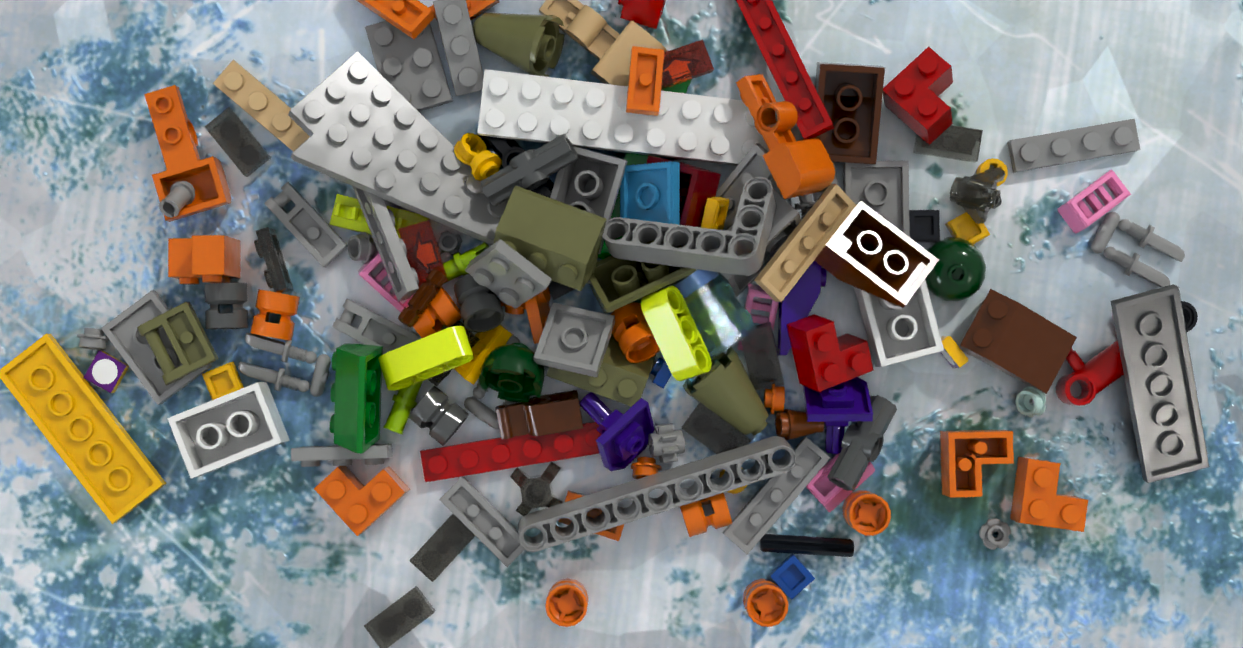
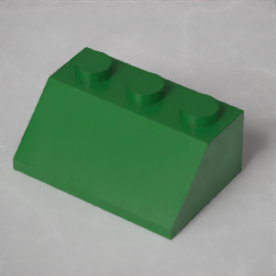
M345 343L336 348V352L332 355L331 366L332 370L336 371L335 383L331 387V401L335 402V412L330 419V432L334 433V444L355 453L363 454L380 439L382 370L378 359L383 355V346Z

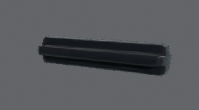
M765 534L759 543L760 550L763 552L852 557L854 553V541L842 538Z

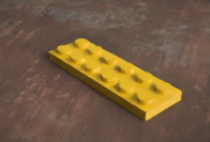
M46 333L0 369V379L112 524L117 523L167 483L90 383L83 378V374L53 335Z

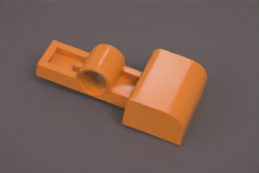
M763 74L744 76L738 80L736 85L740 91L741 99L748 107L754 119L755 127L762 135L769 149L762 156L783 198L788 199L817 193L828 187L835 177L834 165L819 138L796 141L791 131L798 118L795 106L788 101L776 102ZM775 113H777V116H778V120H777V121H776V118H775Z
M173 85L144 94L167 168L166 171L152 175L159 201L161 202L170 193V188L175 182L187 181L195 189L194 201L189 205H185L176 217L164 215L165 221L171 222L230 204L232 201L220 160L214 156L200 160L197 150V135L191 121L187 117L179 87Z

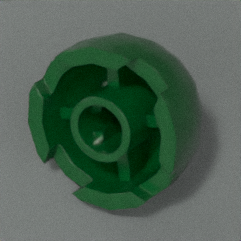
M947 237L927 249L928 252L939 259L925 278L927 288L933 295L946 301H961L971 297L980 289L985 279L986 264L982 253L974 244L962 238Z
M522 343L507 344L496 347L486 356L479 375V384L485 391L490 387L499 392L497 397L499 399L525 403L529 402L530 396L536 395L538 398L541 396L545 369L543 365L534 362L535 353Z

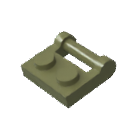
M186 301L137 327L141 337H146L164 373L162 378L166 385L172 384L219 359L190 302ZM161 327L164 328L182 364L177 368L173 364L157 332Z

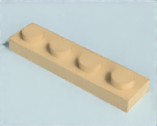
M232 60L213 82L217 88L293 152L310 138L288 116L291 108L236 61Z
M830 184L754 281L775 302H782L857 205L837 184Z

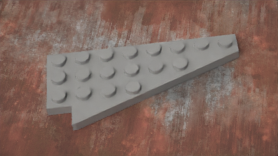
M358 51L289 111L288 116L310 136L292 153L290 158L295 162L493 245L495 231L508 200L493 206L482 190L481 181L476 180L472 175L471 167L462 163L456 157L454 146Z

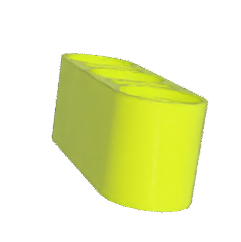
M672 285L644 296L641 300L643 315L672 376L678 381H683L709 372L712 365L710 354L680 290Z
M452 326L381 355L378 360L387 389L394 391L464 365L473 360L474 355L464 326Z

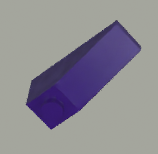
M815 261L805 271L784 300L778 303L777 355H787L791 348L787 324L808 317L821 293V287L826 286L827 270L821 268Z

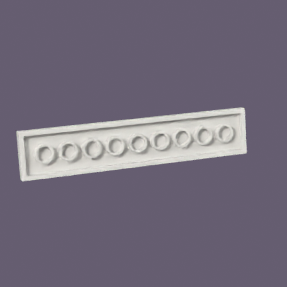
M484 70L477 132L481 136L549 143L558 136L565 134L574 147L738 166L755 144H760L769 151L762 135L755 127L754 119L748 107L742 100L661 91L658 116L626 113L628 86ZM775 113L776 121L778 120L777 113ZM795 124L791 131L796 141H800V131Z

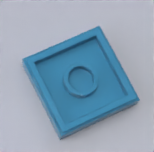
M669 161L626 166L620 185V218L680 225V162Z

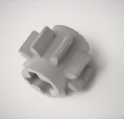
M673 424L655 426L656 433L648 435L651 457H659L660 463L678 461L677 454L685 452L682 430H674Z

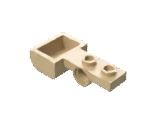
M546 0L539 8V13L542 15L559 17L564 26L558 25L559 29L599 60L592 69L591 74L603 84L628 86L632 46L663 49L664 56L667 53V49L657 39L631 20L621 34H619L607 24L606 20L591 7L583 5L578 0Z

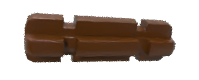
M433 269L426 277V283L423 282L408 302V308L405 307L398 316L400 322L410 328L413 327L419 318L418 314L424 312L437 294V288L440 289L445 283L447 277L442 272Z

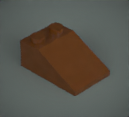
M817 62L815 89L835 128L815 138H819L822 141L832 162L876 164L885 67Z
M860 201L814 261L838 280L904 308L939 259Z
M990 289L961 342L960 349L1047 394L1077 337L1019 302Z

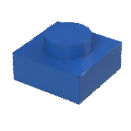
M659 357L650 374L655 376L652 382L664 389L672 374L665 360Z
M794 554L788 556L769 574L791 600L815 579Z

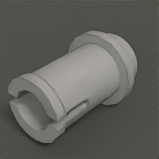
M187 181L175 182L170 188V193L159 203L160 211L167 217H176L185 205H189L194 201L195 189L193 185Z

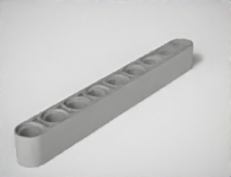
M773 436L535 511L520 519L518 523L519 543L526 551H541L765 480L792 470L797 461L796 454L786 439L780 436ZM777 450H786L785 455L781 459H772L773 454ZM746 460H755V464L750 469L741 468ZM717 469L725 470L722 477L718 479L710 478L713 471ZM685 479L695 480L694 484L689 488L683 489L679 487L680 483ZM654 489L664 490L663 494L658 498L649 497V493ZM629 498L633 500V503L627 508L617 506L622 499ZM593 508L602 510L600 516L594 518L587 516V513ZM561 518H568L572 521L566 527L556 525V522ZM530 528H537L541 531L535 537L525 535V532Z

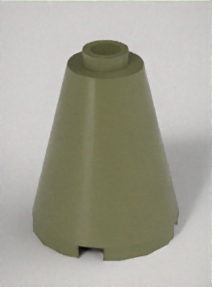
M484 13L475 20L473 25V33L478 44L530 75L548 77L549 75L544 73L548 68L555 69L564 44V34L559 33V25L564 26L563 21L553 15Z
M728 346L726 354L719 350L710 356L712 365L709 372L697 375L693 382L687 379L684 382L683 388L687 394L744 435L750 433L756 435L767 426L766 419L769 414L736 351L731 346Z

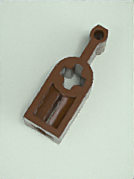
M577 390L542 395L539 398L532 397L529 398V402L496 406L501 439H509L526 434L541 436L583 428Z

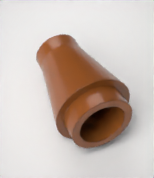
M784 409L783 412H777L775 429L777 436L791 440L814 433H822L824 431V422H807L806 412Z

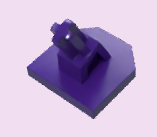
M853 378L821 392L803 385L807 422H824L826 426L825 450L827 453H841L845 426H848V422L873 420L868 385L861 378Z
M592 392L588 393L580 401V407L599 425L597 430L601 436L596 439L603 465L608 470L625 469L646 449L648 435L653 433L655 428L649 403L643 398H640L624 414L617 409L612 412Z

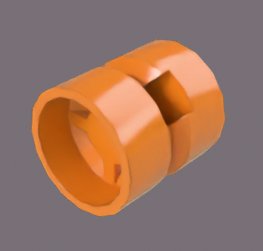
M443 287L437 288V294L424 312L418 314L419 318L413 325L421 338L441 331L443 326L451 327L462 319L459 308Z
M258 289L255 307L259 310V314L253 316L250 333L292 340L295 323L291 320V316L297 314L300 297ZM269 314H281L279 323L269 322Z
M629 303L616 309L611 314L615 316L612 335L619 342V347L628 362H644L660 351L643 315L640 303Z
M858 490L851 493L843 504V516L846 523L863 535L874 536L882 533L888 527L891 520V510L888 503L882 497L867 490Z
M724 493L680 506L689 537L707 532L708 526L718 529L732 524ZM711 504L713 514L705 517L702 505Z
M566 578L553 584L548 592L545 605L547 615L551 621L564 627L574 626L582 621L588 606L587 590L575 579Z
M761 578L751 582L745 589L743 603L753 622L760 626L771 627L778 625L784 620L788 613L789 604L786 595L777 583L770 579Z

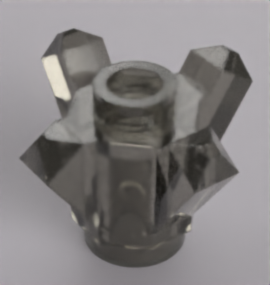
M996 167L971 177H956L950 190V201L962 206L976 223H985L989 210L991 208L995 209L1002 203L1001 192L996 190L997 182L1003 181L1005 176L1004 170Z
M551 461L542 475L528 476L517 467L510 476L521 488L522 502L516 511L525 516L532 508L551 507L563 503L562 500L553 494L551 483L561 468Z

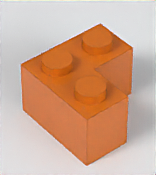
M192 235V238H168V277L179 279V284L186 285L199 284V279L206 283H231V278H241V241L225 235Z
M940 431L942 495L950 498L982 497V464H1014L1013 431Z
M1018 457L1010 515L1011 520L1024 524L1084 532L1088 500L1076 496L1056 494L1060 463Z
M338 466L314 488L356 536L365 532L410 490L390 466L382 469L365 486L347 466Z

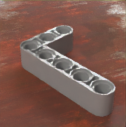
M754 177L745 183L732 231L617 217L606 221L602 236L609 253L617 259L744 276L752 275L762 266L776 211L773 186L764 177ZM752 224H758L755 227L748 228ZM682 244H686V245H685L684 247H682V248H677L678 246H680V245H682ZM718 248L714 252H708L711 249ZM743 253H750L747 256H740Z

